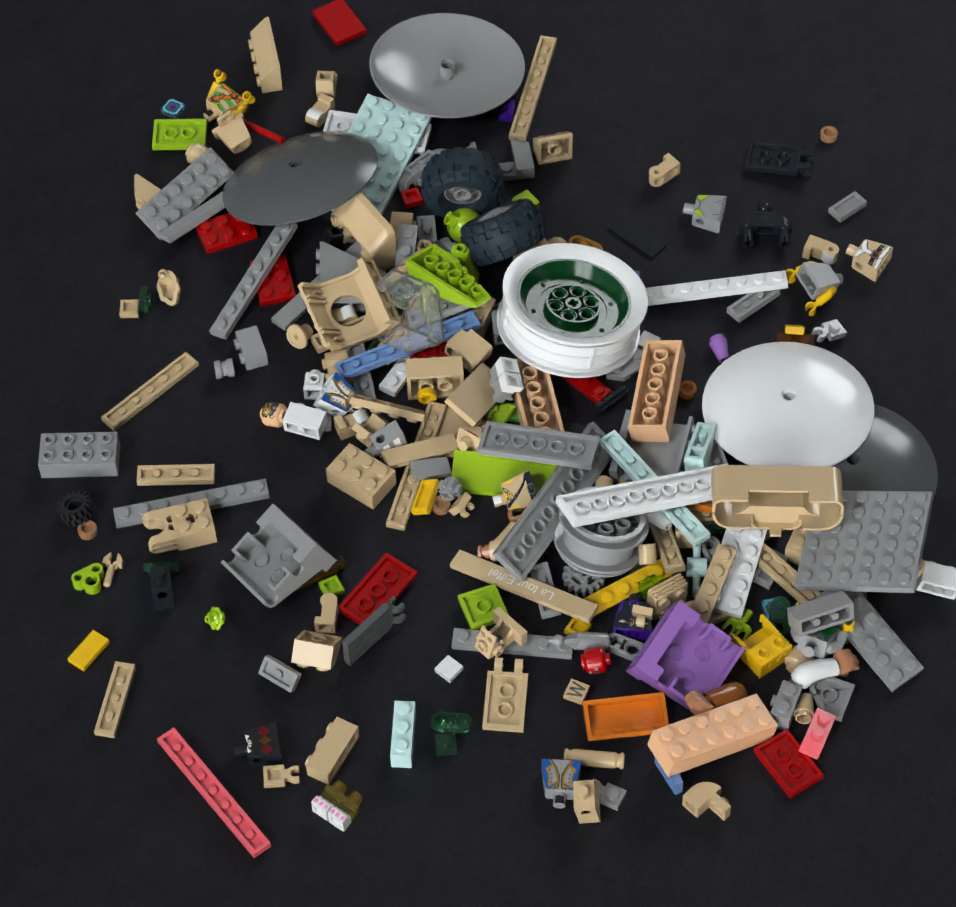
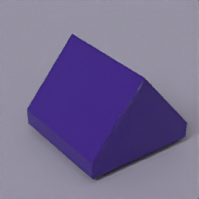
M512 99L501 107L500 121L513 122L517 111L515 100Z

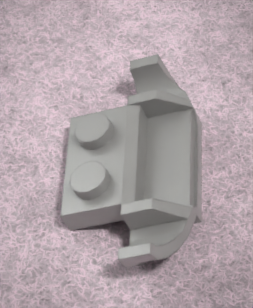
M446 149L427 150L407 165L399 181L400 193L401 191L408 190L410 185L414 187L421 186L422 171L427 162L430 161L432 156L440 154L441 151Z

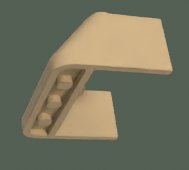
M361 191L352 199L333 210L330 217L332 225L340 229L345 227L361 245L362 257L373 259L377 268L383 271L395 266V232L389 222Z

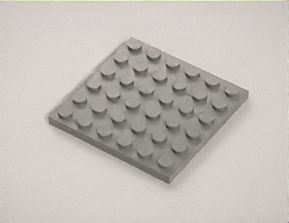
M843 491L844 512L840 524L824 531L807 530L794 585L796 590L915 593L934 498L933 492Z

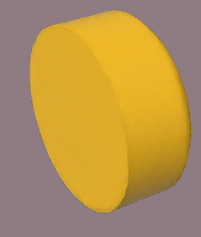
M422 388L417 393L418 401L422 404H428L429 401L435 402L437 399L436 390L433 388Z

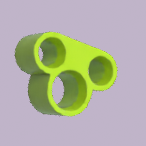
M93 563L73 573L71 576L73 587L76 590L84 589L90 595L99 593L102 588L101 580L105 576L103 567L99 563ZM90 582H96L94 585H88Z

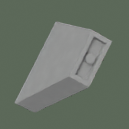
M320 242V249H316V260H320V264L316 263V274L320 275V278H316V284L352 272L358 267L357 260L359 259L328 243ZM377 268L381 277L386 275L385 271ZM342 297L336 300L331 307V310L346 305H353L356 312H366L363 303L354 297Z

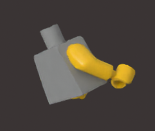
M808 261L796 267V270L787 269L785 271L789 284L795 282V276H797L811 300H816L815 302H807L805 306V311L812 308L809 316L815 315L816 307L822 306L836 294L839 284L843 282L842 274L835 273L827 263Z

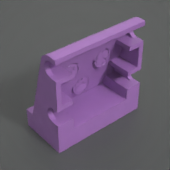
M679 600L669 606L626 672L638 681L642 680L658 691L664 692L666 696L690 710V707L685 702V696L692 690H699L703 695L707 691L720 687L745 650V647L735 645L731 642L732 638L714 624H707L702 621L700 614Z

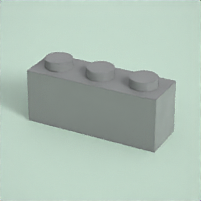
M843 590L787 608L789 626L799 637L855 619L853 601Z

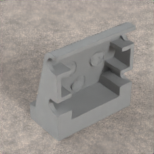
M272 504L256 522L260 526L259 531L256 534L247 532L231 550L235 554V558L231 562L222 560L221 563L266 607L272 608L323 569L327 572L337 560L276 505Z

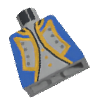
M542 759L545 798L553 799V807L564 808L566 800L574 799L573 781H579L581 761Z

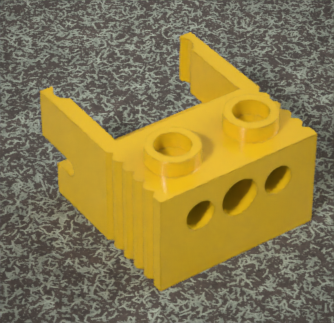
M763 614L760 615L759 619L763 628L744 641L736 637L734 633L731 634V642L737 646L745 647L740 659L753 670V673L759 679L784 663L785 656L792 650V645L789 644V641L779 633Z

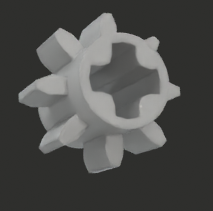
M451 476L441 480L438 485L440 496L449 501L460 497L463 491L460 481Z

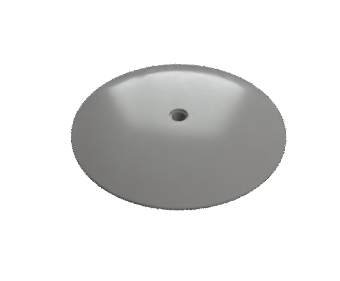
M455 13L426 14L394 25L377 40L369 61L372 79L384 96L406 110L437 118L469 117L495 109L515 94L523 81L525 73L523 53L509 34L488 21Z

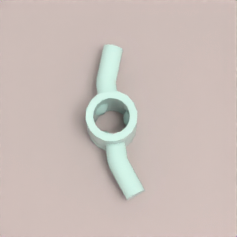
M701 544L697 547L693 546V557H687L686 577H693V593L698 594L701 587V577H705L707 572V558H701Z

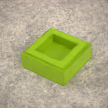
M337 575L318 582L323 594L332 593L337 597L345 593V589Z

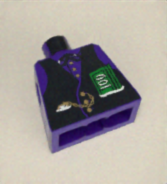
M633 593L629 595V601H620L613 625V633H618L635 640H647L652 631L651 620L646 619L644 628L637 627V617L632 615L633 604L649 607V604L641 602V596Z

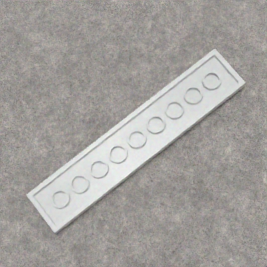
M715 466L559 495L556 497L555 502L574 528L711 501V474Z

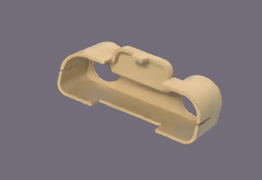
M718 465L712 469V517L714 522L723 528L750 529L751 525L755 529L769 530L770 537H781V530H795L801 524L802 530L824 531L836 527L843 519L842 477L840 469L836 467Z

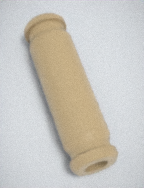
M568 748L564 751V760L581 761V766L612 769L624 768V753L583 749L568 750Z

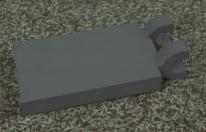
M392 596L387 604L384 602L342 641L344 662L349 666L392 628V624H400L406 620L404 613L400 614V616H394L405 609L403 603L394 606L396 597Z

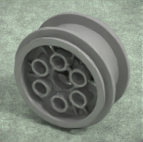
M600 486L586 487V488L580 489V490H578V491H576V492L585 491V490H590V489H595V488H601V487H600ZM560 509V522L555 528L553 539L559 555L573 569L595 577H615L626 573L638 564V546L643 544L642 542L648 535L649 522L646 514H640L573 528Z

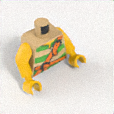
M219 69L214 71L216 81H213L206 98L207 111L203 116L208 122L215 118L217 119L230 110L234 116L240 112L244 114L247 112L248 104L255 102V97L249 91H245L241 97L225 83L220 84V82L226 80L227 76L222 72L219 77L221 73Z

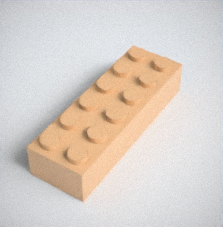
M645 340L628 424L632 442L670 441L685 361L682 340Z
M518 358L517 363L524 388L521 392H514L513 398L520 426L564 431L550 374L538 370Z
M756 693L653 730L647 745L667 777L763 743L773 737L778 725Z

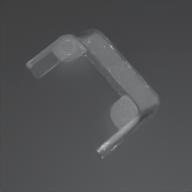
M393 268L376 284V288L390 293L394 306L405 310L406 326L399 323L382 339V343L404 352H413L440 345L444 341L445 335L438 289L431 283Z

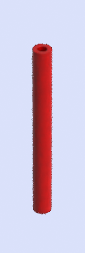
M244 119L246 128L280 144L285 143L286 139Z

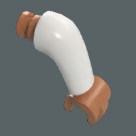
M843 649L836 652L833 658L814 659L799 664L791 673L792 678L789 682L801 685L803 689H806L812 683L824 678L838 675L840 677H847L849 672L860 669L859 661L850 649Z

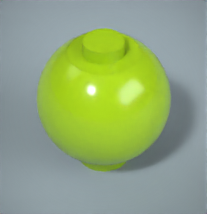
M460 208L454 212L449 211L444 218V224L447 225L451 238L458 243H462L460 239L462 236L460 232L461 227L479 216V214L470 208Z

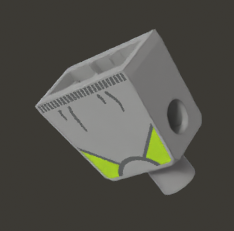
M698 195L695 204H684L683 213L692 215L693 226L719 233L726 208L727 196Z

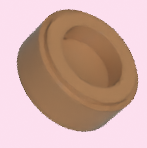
M825 126L821 129L820 139L823 142L833 143L837 140L838 131L835 127Z
M440 495L436 496L432 511L437 515L447 514L451 507V501L443 499Z
M88 520L86 523L83 521L82 525H78L77 528L80 538L84 540H91L98 533L96 523Z

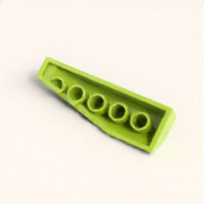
M434 243L406 259L408 278L445 300L472 308H478L491 300V296L480 284L476 283V279L472 275H469L465 266L462 267L459 259Z

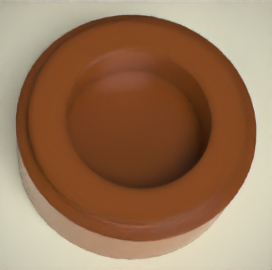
M690 380L682 381L678 394L683 399H692L697 394V386Z

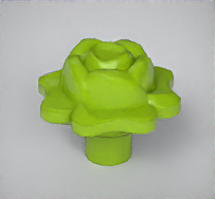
M211 607L210 612L205 616V622L211 626L212 630H220L226 620L220 607Z

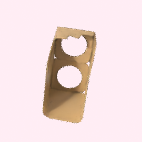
M472 329L468 332L460 330L447 342L444 353L448 356H462L463 368L472 373L482 362L491 356L492 345Z

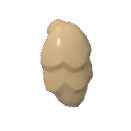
M161 269L158 272L159 279L157 282L160 300L170 306H176L179 303L181 293L179 279L172 271Z

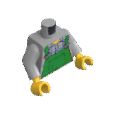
M853 620L851 625H846L847 622H844L842 631L832 626L801 637L792 628L790 633L794 642L798 643V651L803 652L806 657L815 656L824 659L829 654L842 650L849 636L848 633L853 632L855 629V620Z

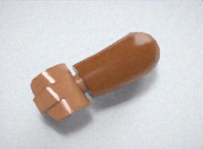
M731 682L707 691L703 695L699 690H692L685 696V702L690 707V711L694 715H698L712 708L747 697V690L741 683Z

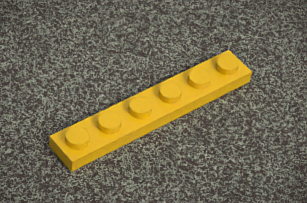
M659 559L657 564H649L583 599L598 605V610L594 615L596 616L619 604L620 601L629 599L630 594H638L677 573L666 574L661 559Z

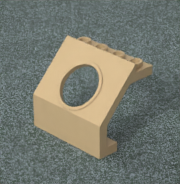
M361 257L357 260L358 267L355 270L320 284L301 282L298 285L300 295L321 338V343L325 349H330L331 352L344 350L381 337L401 322L373 259ZM342 297H354L360 300L366 309L364 319L354 326H343L337 323L331 315V307L336 300Z

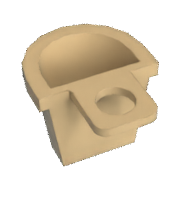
M230 110L217 118L219 126L211 130L216 139H220L234 154L240 153L250 146L252 140L244 124V116L241 112L234 116Z

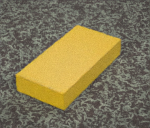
M438 479L421 480L411 508L413 515L430 514L439 489L440 481Z
M92 630L68 657V662L85 671L110 643L109 639Z

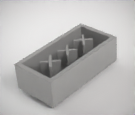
M118 432L41 434L38 461L41 478L118 476L120 458Z

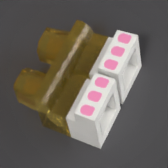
M337 780L332 786L327 784L324 792L319 797L316 796L311 801L314 813L326 821L329 820V823L344 832L358 815V807L362 802V796L356 791H352L348 797L343 795L347 790V786Z

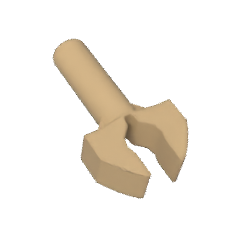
M111 552L103 558V567H107L103 582L105 587L111 586L115 570L123 568V560L119 553L117 560L113 564H111Z

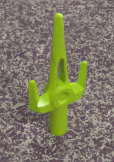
M746 609L741 619L729 618L722 626V630L731 624L733 627L729 636L731 637L733 632H736V637L741 632H746L742 639L744 641L752 632L751 627L746 623L753 615V612L750 609Z

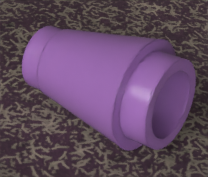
M723 334L713 335L710 338L709 345L719 363H723L729 358L727 338Z

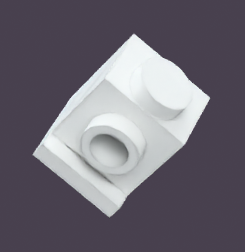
M319 370L306 372L303 386L304 399H317L325 384L324 373H321Z

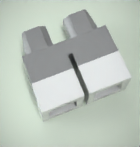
M500 356L490 369L491 378L489 380L490 386L495 391L492 395L493 401L497 403H503L505 400L512 401V394L514 392H521L524 388L517 359Z

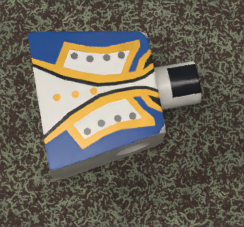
M335 372L327 378L313 406L333 416L340 414L344 416L347 412L353 414L359 409L353 408L349 404L348 399L350 393H358L342 376Z

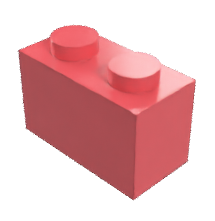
M817 708L798 751L817 760L836 716Z

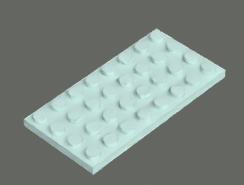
M367 94L348 133L367 139L376 149L378 155L376 172L361 192L383 216L404 173V169L409 165L432 117L411 112L392 101Z

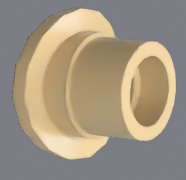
M293 324L287 329V340L293 347L302 349L307 346L308 340L311 339L310 336L313 335V330L308 324L301 326Z

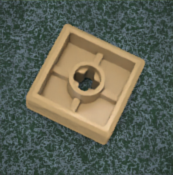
M681 573L648 589L647 603L649 608L654 609L653 620L661 618L669 606L681 600L683 603H686L688 582H686V579H683L684 576H681Z

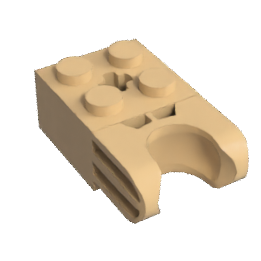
M207 498L149 511L142 517L146 528L163 530L160 534L152 536L148 542L149 550L152 553L157 554L176 549L181 551L217 542Z

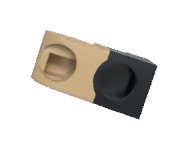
M334 225L325 227V242L336 248L337 245L357 241L345 227L341 229Z

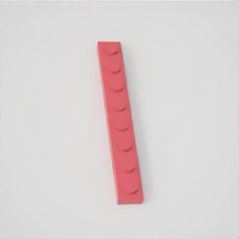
M174 727L157 738L159 745L253 858H256L271 847L269 840Z

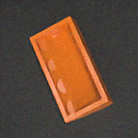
M664 692L586 700L582 703L588 742L651 735L653 730L669 725Z

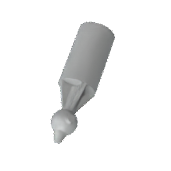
M574 632L564 638L562 635L557 634L549 638L548 642L553 643L557 647L565 644L574 650L603 647L607 651L609 636L608 633Z

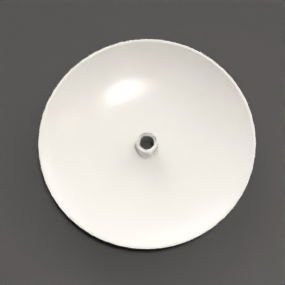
M772 342L744 349L719 365L705 386L702 397V412L705 423L716 424L714 440L728 454L747 465L831 467L851 456L866 440L873 425L874 401L870 388L862 375L840 356L809 344Z

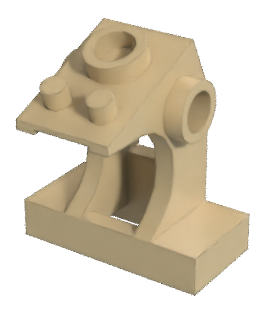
M498 607L493 611V622L496 625L490 631L483 625L476 636L477 641L474 647L487 659L494 656L499 657L504 649L514 640L520 646H523L527 642V631ZM497 635L502 639L499 642H497Z

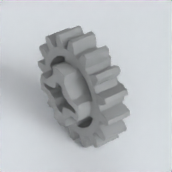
M568 565L564 566L562 580H564V586H568L569 592L574 590L575 596L582 593V596L585 597L586 593L591 595L594 590L596 592L599 591L600 586L604 587L605 577L586 575Z

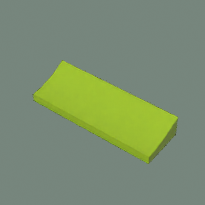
M454 449L451 477H455L460 481L461 489H463L462 493L494 496L503 493L501 487L503 482L529 471L537 494L558 465L480 455L477 451Z

